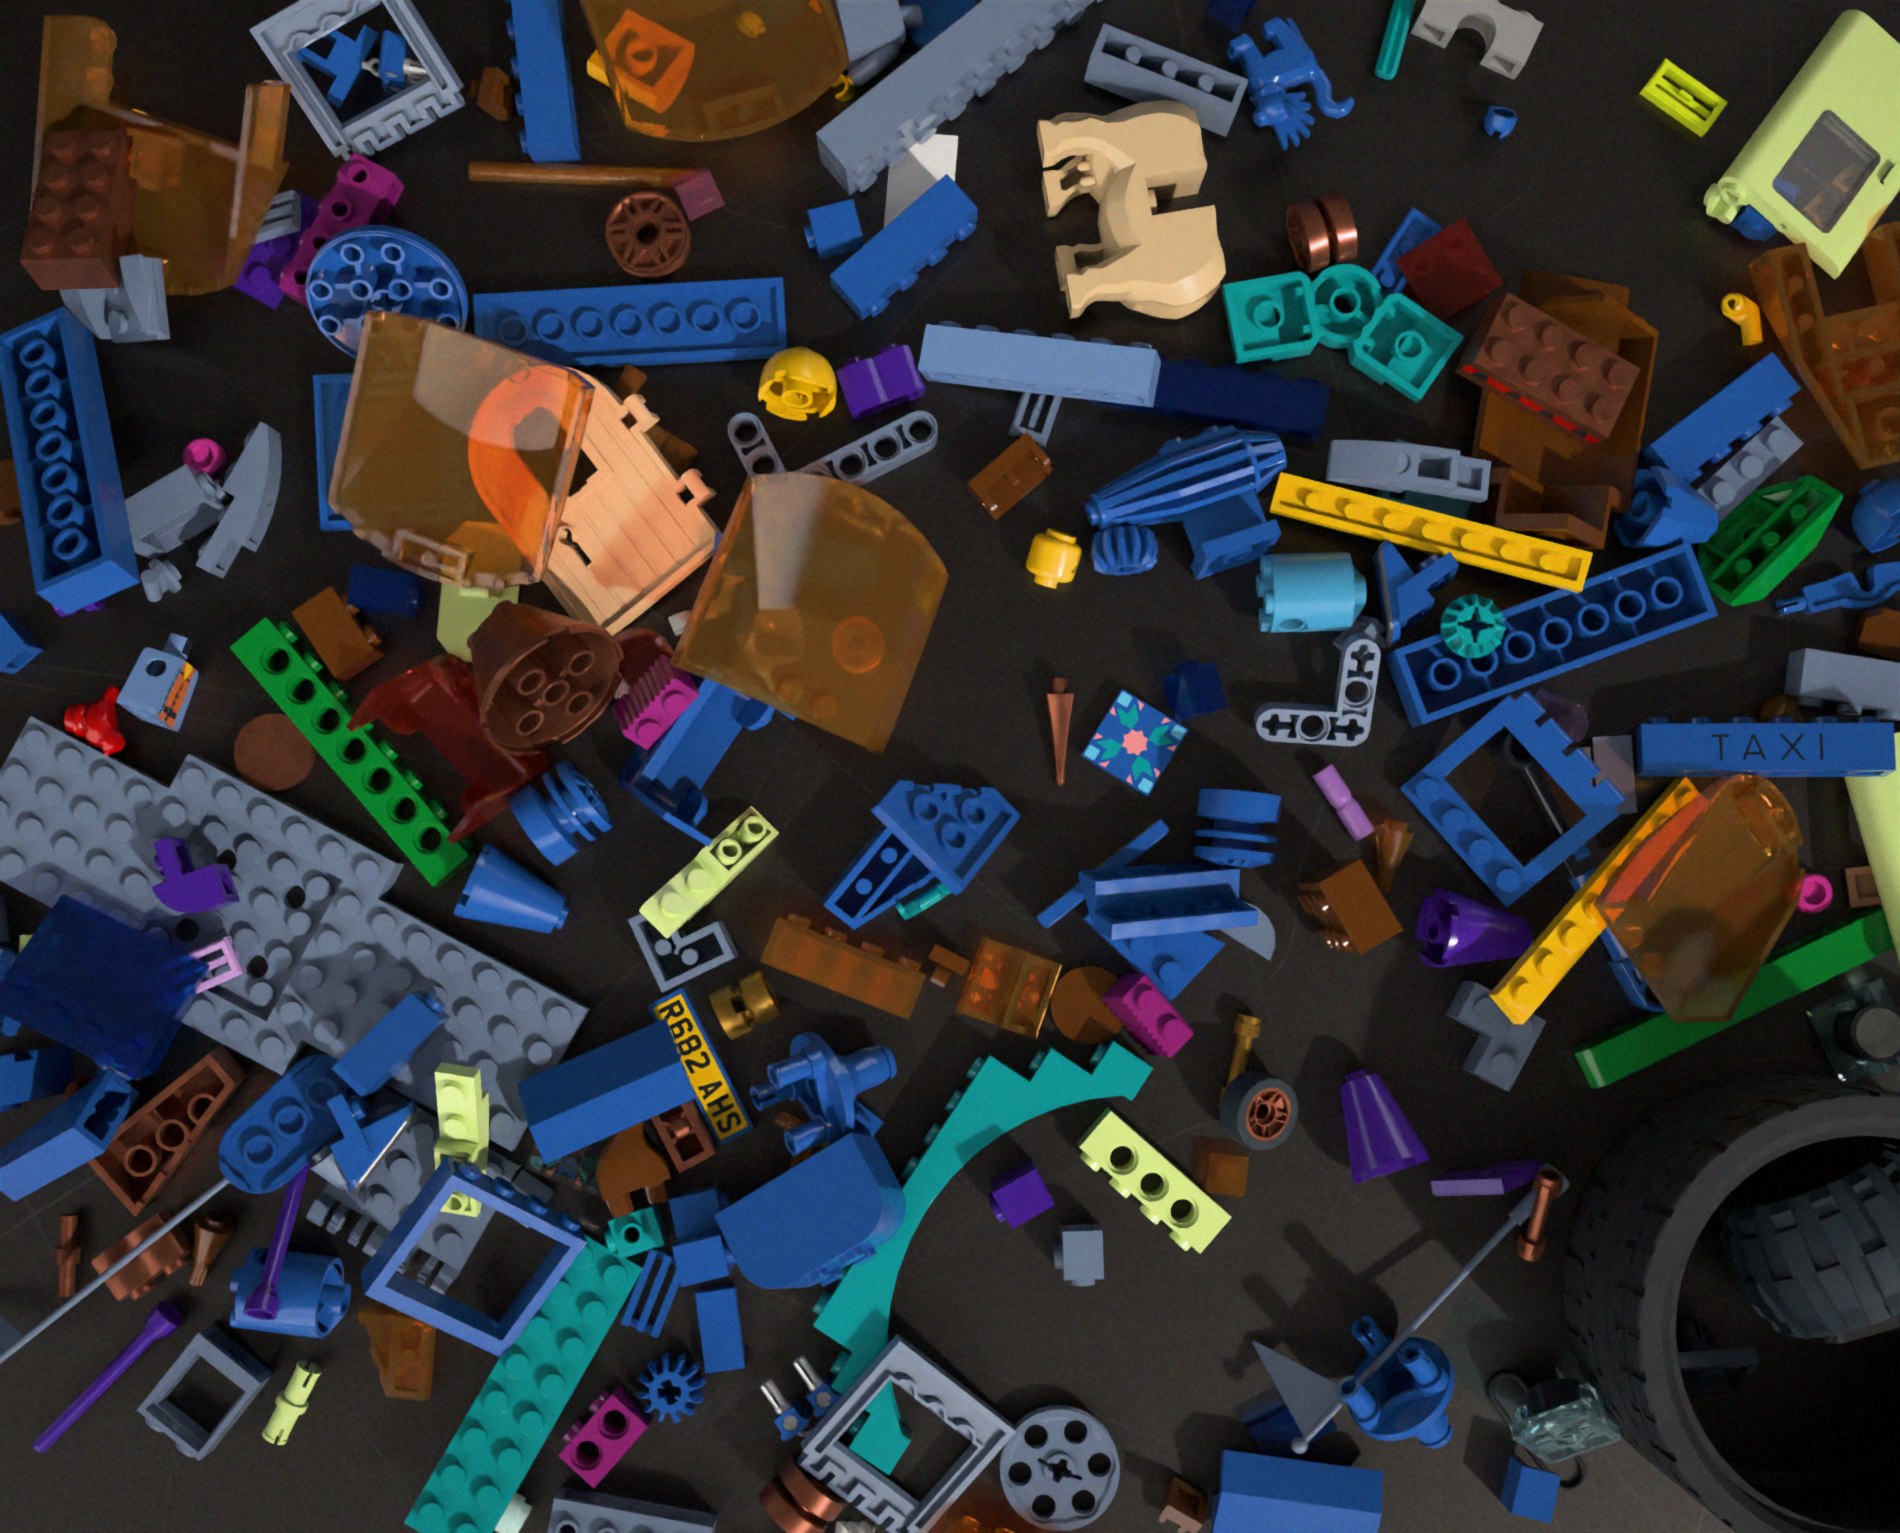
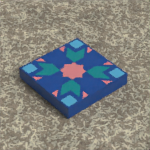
M1122 689L1081 756L1147 797L1179 747L1188 729Z

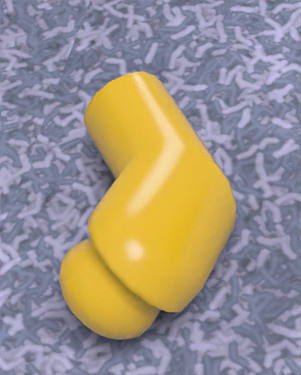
M1729 293L1723 297L1721 301L1722 313L1741 327L1742 345H1754L1763 342L1758 305L1740 293Z

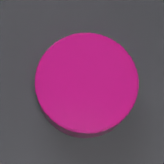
M198 438L186 446L183 452V463L200 472L204 470L211 478H214L224 470L226 454L223 448L214 441L207 438Z
M1802 874L1791 882L1788 896L1791 904L1797 910L1806 913H1818L1830 905L1833 898V889L1830 882L1819 874Z

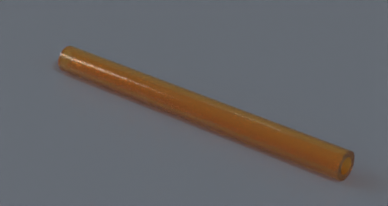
M469 162V178L471 181L702 188L701 169Z

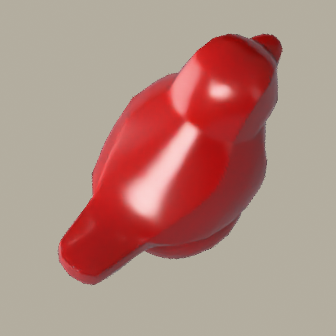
M109 686L103 696L92 704L88 702L71 704L67 708L64 717L66 732L80 739L86 738L87 742L91 745L102 748L105 756L121 751L125 746V739L119 730L115 703L120 689L116 686Z

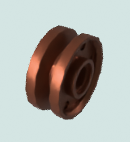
M639 191L625 196L612 208L606 221L605 238L611 254L627 274L640 280L658 281L672 276L684 265L690 253L691 233L681 210L670 198L657 192ZM648 230L657 231L656 238L649 243L640 242L644 232Z

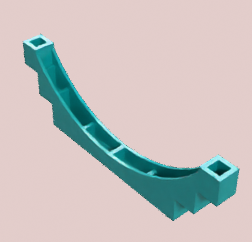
M1109 1039L1106 1045L1102 1042L1097 1045L1088 1060L1092 1064L1089 1071L1050 1045L1045 1052L1041 1049L1036 1052L1027 1066V1069L1032 1072L1028 1078L990 1052H988L985 1059L977 1056L965 1075L971 1079L963 1092L957 1089L954 1091L944 1107V1110L949 1112L941 1126L935 1122L922 1140V1143L927 1146L919 1159L912 1156L900 1174L905 1179L901 1188L906 1204L905 1216L900 1229L889 1241L875 1249L877 1255L859 1266H855L853 1262L841 1269L843 1276L838 1279L839 1281L833 1291L829 1293L824 1290L812 1308V1311L817 1314L813 1326L850 1350L849 1353L842 1350L829 1370L834 1374L831 1382V1387L843 1395L888 1345L890 1305L899 1268L909 1242L926 1210L951 1177L976 1153L1000 1135L1033 1117L1062 1106L1090 1099L1124 1096L1132 1101L1153 1070L1150 1064L1112 1039ZM892 1380L885 1385L864 1409L867 1411L866 1414L862 1412L847 1430L851 1434L849 1449L888 1475L910 1444L912 1430L902 1423L893 1391Z

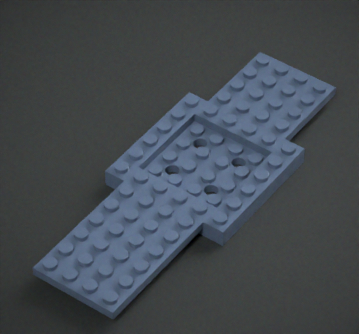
M30 716L0 770V881L92 929L73 965L280 1075H284L299 1061L308 1044L340 1060L407 995L420 990L424 993L430 991L443 1001L446 1006L443 1011L450 1018L387 1086L438 1112L435 1070L440 1063L480 1068L482 1091H488L489 1140L510 1151L516 1149L528 1126L517 1082L561 1064L590 1009L589 1007L386 901L389 892L405 865L403 862L272 793L249 784L245 779L199 755L188 754L171 786H168L111 755L105 756L103 751L68 734L45 720ZM168 837L184 838L195 870L211 864H219V857L223 851L227 849L233 851L237 862L230 873L240 902L216 911L201 913L178 912L164 905L152 889V886L167 881L166 877L160 874L155 865L154 855L157 852L154 842ZM296 885L300 886L306 894L305 902L299 908L292 907L287 899L289 890ZM188 919L194 920L199 928L198 935L193 941H187L181 933V927ZM231 936L234 942L232 943L233 949L238 951L240 955L238 960L241 965L245 966L247 972L168 1006L152 970L220 939ZM222 948L165 973L167 979L175 978L224 956ZM257 955L265 958L268 964V970L261 978L255 977L250 971V962ZM226 963L174 986L172 990L174 994H178L230 971L231 968Z

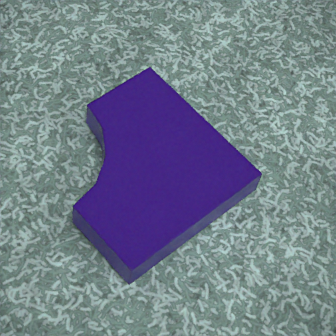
M1541 1160L1504 1161L1478 1169L1452 1171L1431 1180L1433 1195L1505 1194L1534 1180L1535 1176L1538 1175L1539 1169L1542 1168Z

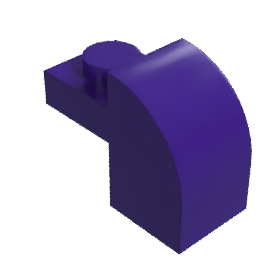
M168 837L154 842L157 852L154 855L155 865L160 874L166 877L167 881L152 886V889L164 905L178 912L201 913L216 911L240 902L227 864H211L195 870L184 838Z

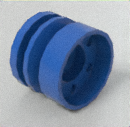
M566 760L556 765V770L563 783L551 772L547 771L543 774V780L549 793L544 795L538 788L529 784L508 799L509 806L523 830L540 852L555 866L561 865L580 851L573 834L576 831L591 842L597 839V834L590 821L602 832H607L614 827L607 813L605 803L595 787Z
M1199 789L1197 815L1214 820V828L1195 831V837L1212 839V847L1194 846L1193 856L1201 857L1217 865L1246 868L1276 864L1277 854L1259 852L1260 844H1278L1277 837L1261 833V826L1280 823L1282 796L1239 790Z

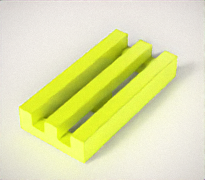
M1666 58L1639 93L1700 137L1709 130L1728 103ZM1663 74L1683 89L1679 90L1678 88L1670 84L1668 81L1663 79ZM1693 96L1713 109L1712 112L1694 101Z

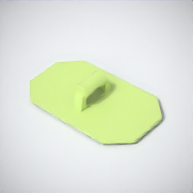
M467 521L445 543L437 638L454 661L472 662L471 650L467 646L468 637L492 614L493 608L498 603L509 600L516 604L519 601L523 553L501 524Z

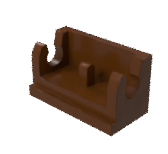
M1026 432L970 480L967 490L996 522L1048 477L1054 469L1050 466L1052 462Z

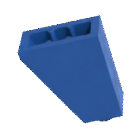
M422 990L411 992L331 1069L361 1097L384 1089L450 1018L443 1011L446 1007L445 1004L430 991L426 993Z

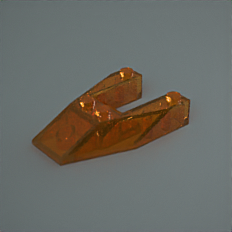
M1900 221L1880 225L1870 232L1861 244L1877 306L1825 317L1806 242L1768 250L1749 264L1758 303L1794 368L1860 470L1900 462Z

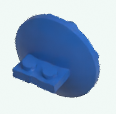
M362 225L341 231L328 239L317 251L306 278L307 303L320 331L340 350L376 369L409 370L423 368L439 361L457 345L467 322L468 295L456 267L435 245L404 229L385 225ZM406 361L407 364H393L391 362Z

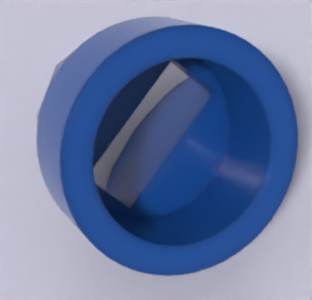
M1489 106L1484 119L1486 133L1492 136L1493 132L1497 131L1499 132L1498 139L1506 137L1515 127L1518 114L1506 107Z

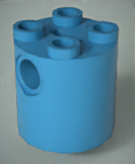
M1327 552L1261 555V574L1256 576L1257 597H1263V608L1259 610V629L1261 632L1350 630L1365 606L1367 594L1365 576L1361 575L1353 566L1350 553Z

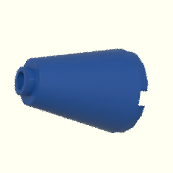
M486 842L453 914L460 918L550 934L553 927L562 928L570 908L564 905L565 896L498 847Z

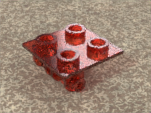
M1464 217L1395 259L1423 308L1441 321H1444L1476 300L1479 302L1492 294L1491 291L1504 284Z

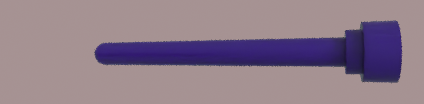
M311 1161L288 1182L260 1284L254 1287L253 1293L247 1295L243 1313L249 1317L261 1320H274L277 1318L281 1300L278 1298L279 1291L276 1290Z
M159 1302L146 1315L147 1320L144 1323V1329L34 1440V1450L37 1452L48 1450L156 1339L171 1336L183 1324L180 1312L167 1302Z

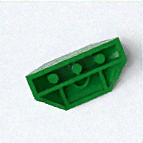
M1812 475L1799 477L1798 481L1778 483L1754 490L1719 522L1716 532L1707 542L1697 544L1698 563L1709 592L1731 607L1763 600L1818 545L1843 499V493Z

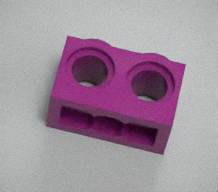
M619 1384L611 1394L603 1390L588 1408L593 1413L584 1424L577 1420L561 1438L566 1445L558 1456L589 1485L595 1488L648 1428L654 1416L650 1412L645 1413L644 1407ZM618 1410L625 1415L626 1424L622 1426L612 1424L608 1419V1411ZM581 1442H594L599 1448V1455L589 1456L585 1454L581 1448Z

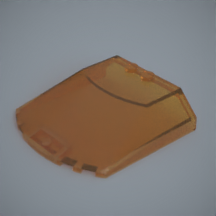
M579 0L625 128L651 137L685 142H709L741 137L770 128L791 118L811 105L837 81L850 63L830 0Z
M379 309L368 310L364 318L327 502L336 514L342 513L355 528L352 532L361 540H369L374 546L382 550V556L424 578L463 588L484 587L493 589H506L543 580L571 486L596 387L572 369L435 320Z
M779 472L749 476L744 483L671 658L670 665L737 691L858 744L872 754L882 756L916 671L949 575L940 557L922 533L903 514L864 489L835 478L811 473Z

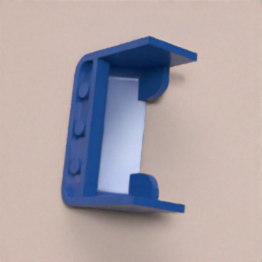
M703 655L694 660L687 669L691 673L690 675L693 677L692 679L695 681L694 683L697 685L696 687L700 695L649 750L636 744L619 771L618 783L662 819L709 847L713 840L697 829L696 826L703 821L707 814V797L700 792V789L743 726L751 731L764 727L771 720L774 710L779 711L793 721L798 714L755 683L710 656Z

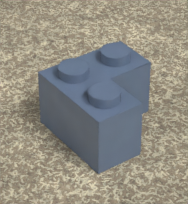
M642 914L628 919L661 992L676 987L739 956L723 920L706 926L686 936L681 926L666 939Z
M1464 980L1446 1012V1015L1480 1033L1462 1068L1491 1085L1509 1092L1547 1021L1532 1014L1524 1024H1513L1489 996L1491 990L1477 982Z

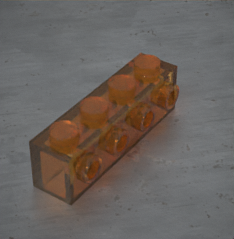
M789 912L787 919L781 916L777 917L760 962L909 1020L927 974L920 971L922 963L901 955L898 961L891 960L883 956L885 949L866 941L862 942L861 947L846 942L847 934L827 926L824 933L809 928L811 920Z

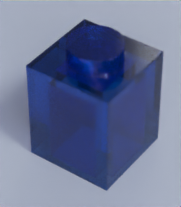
M1197 659L1176 665V673L1162 679L1175 723L1209 715L1228 707L1215 662L1199 666Z

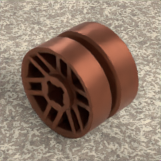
M1339 190L1317 195L1314 202L1307 198L1287 206L1286 225L1289 241L1295 259L1305 274L1328 267L1329 262L1332 265H1337L1356 258L1358 251L1356 227L1348 202Z
M792 1453L780 1467V1477L773 1476L759 1492L760 1502L771 1518L787 1533H823L827 1529L826 1521H833L847 1505V1501L824 1485L825 1477L822 1480H817L797 1465L800 1453Z

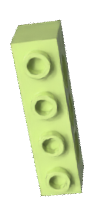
M1109 1107L1100 1114L1077 1141L1079 1148L1083 1150L1079 1157L1096 1172L1101 1167L1113 1177L1109 1181L1110 1185L1125 1198L1132 1193L1143 1203L1139 1210L1157 1225L1160 1220L1164 1221L1173 1229L1169 1236L1185 1251L1192 1246L1201 1254L1232 1218L1225 1209ZM1119 1146H1125L1131 1150L1130 1160L1122 1166L1114 1165L1110 1161L1112 1151ZM1148 1173H1157L1161 1177L1160 1186L1152 1192L1142 1190L1140 1186L1142 1178ZM1180 1199L1190 1201L1191 1208L1185 1217L1175 1218L1171 1215V1207L1174 1202Z

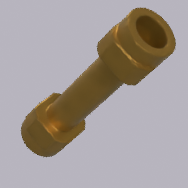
M1239 1013L1237 1015L1233 1033L1237 1034L1227 1086H1221L1219 1107L1222 1095L1229 1083L1239 1074L1246 1072L1252 1040L1259 1036L1261 1018Z

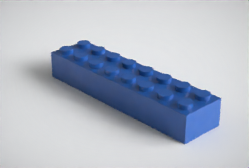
M63 306L0 335V379L35 590L38 595L66 614H70L140 583L93 334Z
M1687 542L1585 580L1583 590L1580 593L1559 589L1502 610L1504 625L1507 627L1503 633L1502 643L1490 654L1483 657L1466 658L1454 653L1444 642L1441 633L1396 649L1384 655L1411 728L1719 615L1691 544ZM1477 620L1461 625L1464 628L1471 629V636L1473 638L1476 637L1478 631L1488 628V626L1477 622Z

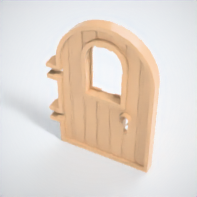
M557 365L528 368L515 373L501 382L488 395L480 407L473 423L469 441V460L472 477L487 507L570 617L599 626L607 630L614 637L714 555L715 534L721 533V531L702 506L717 493L713 488L706 487L700 479L703 475L699 470L689 469L679 477L645 433L660 418L657 414L649 412L644 405L646 400L642 395L632 394L622 402L606 384L585 372ZM536 406L548 408L558 416L598 469L586 480L588 483L579 492L571 497L567 496L559 504L556 503L528 464L523 461L515 444V428L517 423L520 424L526 414L537 410ZM632 414L637 423L629 429L623 419ZM689 489L694 498L686 504L679 494ZM569 531L572 533V541L577 542L591 560L589 565H587L575 549L577 546L568 542L567 533Z

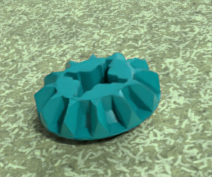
M1477 594L1459 597L1452 601L1443 612L1440 623L1442 638L1454 653L1462 657L1479 658L1488 655L1502 643L1503 633L1507 628L1502 617L1503 611L1497 608L1492 599L1478 596ZM1474 610L1477 622L1488 626V628L1478 631L1475 638L1471 636V629L1458 626V624L1471 620Z

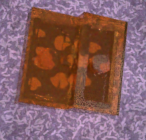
M982 937L956 1011L1036 1039L1062 965Z

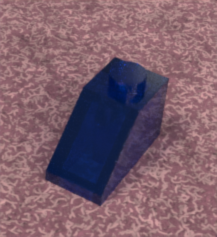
M351 564L347 604L370 615L416 619L417 609H421L423 605L424 590L422 586H419L420 580L409 574Z

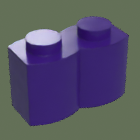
M891 343L881 347L877 351L878 355L873 358L863 360L862 356H857L841 364L842 368L836 371V377L853 421L870 417L888 408L905 404L925 395V386L909 345L899 346V343Z

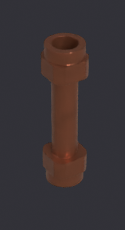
M1551 1168L1539 1169L1538 1175L1534 1178L1532 1189L1537 1195L1527 1231H1521L1517 1241L1518 1255L1528 1261H1539L1542 1254L1545 1253L1547 1240L1543 1237L1550 1207L1553 1198H1559L1563 1188L1562 1174Z

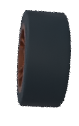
M1249 1070L1241 1073L1229 1083L1222 1095L1219 1109L1221 1125L1228 1136L1253 1150L1266 1151L1279 1146L1289 1136L1295 1126L1298 1114L1297 1096L1290 1084L1268 1072Z

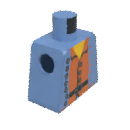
M170 633L163 652L150 647L144 648L116 702L142 721L179 732L198 679L199 672L186 662L194 642L183 636Z

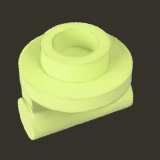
M1713 183L1707 190L1703 204L1707 206L1706 214L1717 218L1722 223L1730 224L1742 205L1734 206L1725 202L1718 190V184Z

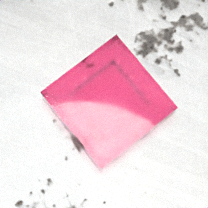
M707 166L672 183L690 221L725 205Z

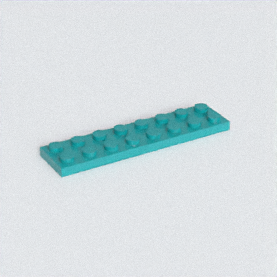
M584 1233L587 1244L508 1352L499 1358L404 1521L406 1525L420 1533L494 1532L636 1284L643 1266L627 1257L620 1259L617 1251L611 1253L608 1246Z

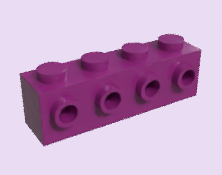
M353 152L349 161L344 162L339 168L337 182L330 195H326L321 200L318 207V216L312 227L306 229L301 235L299 250L292 262H288L283 267L278 288L290 299L309 308L306 298V278L317 251L328 239L346 229L362 225H384L405 188L398 177L391 171Z

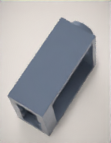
M185 464L126 499L125 505L134 552L152 560L154 558L157 559L218 523L221 510L229 504L228 500L232 499L231 494L221 489L224 485L220 479H212L204 470L200 472Z
M212 1324L194 1337L137 1411L145 1417V1422L155 1431L164 1432L173 1439L181 1453L188 1457H195L200 1461L216 1448L274 1373ZM200 1356L244 1390L211 1433L167 1399Z

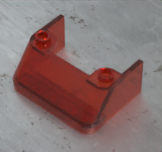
M449 653L440 654L371 689L346 725L353 732L380 718L390 730L400 735H411L422 729L471 784L460 797V806L466 815L448 836L447 840L451 844L456 843L495 818L509 805V798L527 785L533 784L549 765L548 755L542 747V753L518 756L504 753L492 745L485 736L480 723L474 671L463 659Z

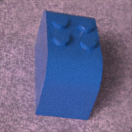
M849 1133L720 1211L714 1217L739 1269L750 1282L766 1289L806 1288L818 1283L821 1286H826L842 1277L841 1269L854 1262L855 1266H859L877 1255L875 1249L889 1241L900 1229L905 1216L906 1204L903 1190L876 1138Z

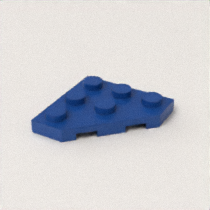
M898 780L870 810L954 895L959 894L966 888L1021 817L995 788L962 789L961 785L933 783L930 786L914 785L913 781Z

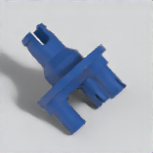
M805 1032L797 1035L792 1040L789 1058L767 1066L769 1081L752 1086L750 1088V1095H758L751 1099L759 1111L786 1099L791 1101L798 1100L802 1103L811 1121L784 1132L785 1144L789 1152L795 1156L818 1144L824 1143L829 1145L847 1134L852 1133L855 1122L853 1101L858 1093L878 1086L887 1079L888 1081L892 1079L897 1073L896 1061L889 1047L882 1046L881 1043L873 1044L872 1047L863 1048L842 1056L835 1054L829 1045L816 1033Z
M1361 1317L1368 1327L1367 1329L1363 1327L1358 1319L1355 1320L1351 1327V1333L1366 1349L1367 1357L1356 1369L1354 1375L1347 1376L1339 1382L1336 1390L1337 1395L1348 1405L1349 1413L1354 1422L1364 1433L1378 1440L1397 1441L1415 1436L1421 1441L1422 1445L1428 1448L1436 1449L1445 1445L1452 1437L1453 1428L1448 1424L1449 1418L1443 1411L1451 1399L1455 1382L1454 1369L1447 1355L1437 1344L1428 1339L1408 1337L1362 1385L1358 1377L1391 1344L1393 1339L1391 1336L1383 1334L1372 1317Z

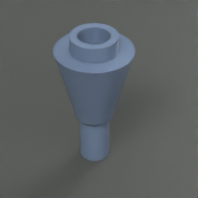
M330 1141L312 1156L316 1163L310 1169L341 1191H346L357 1206L364 1210L375 1199L364 1186L359 1196L353 1197L347 1187L348 1182L330 1148V1145L333 1143Z

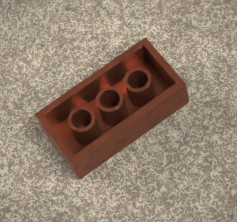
M125 129L47 133L20 256V262L41 290L120 288L122 271L119 257L126 256L144 164L142 156Z

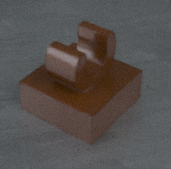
M484 67L481 81H469L467 96L469 98H478L477 105L498 121H511L518 84L499 68Z
M935 943L928 958L938 964L930 981L944 988L952 971L964 976L970 960Z
M1174 1476L1166 1486L1159 1522L1164 1523L1166 1519H1169L1178 1524V1533H1185L1187 1530L1191 1533H1197L1204 1523L1209 1496Z

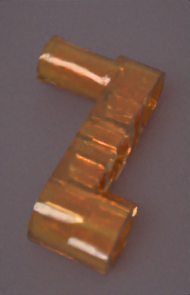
M626 364L624 371L612 388V391L622 402L630 395L637 394L643 383L648 379L644 373L629 364ZM632 414L623 419L629 429L637 423ZM654 424L645 433L677 475L681 477L696 457L697 450Z

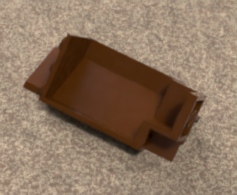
M1526 270L1523 272L1520 296L1516 297L1632 363L1641 370L1609 437L1588 446L1580 444L1482 388L1471 458L1491 461L1488 496L1484 503L1481 524L1587 551V549H1604L1610 513L1630 512L1659 331L1646 323L1644 318L1628 310L1630 290L1627 287L1539 270Z

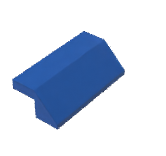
M1208 860L1079 871V881L1094 929L1111 940L1257 925L1258 910L1239 900L1240 868L1236 866L1217 865Z
M667 1018L517 1082L527 1124L544 1164L697 1098V1094L681 1060L682 1053Z
M1223 1450L1221 1451L1219 1493L1213 1496L1211 1533H1377L1382 1516L1383 1471Z

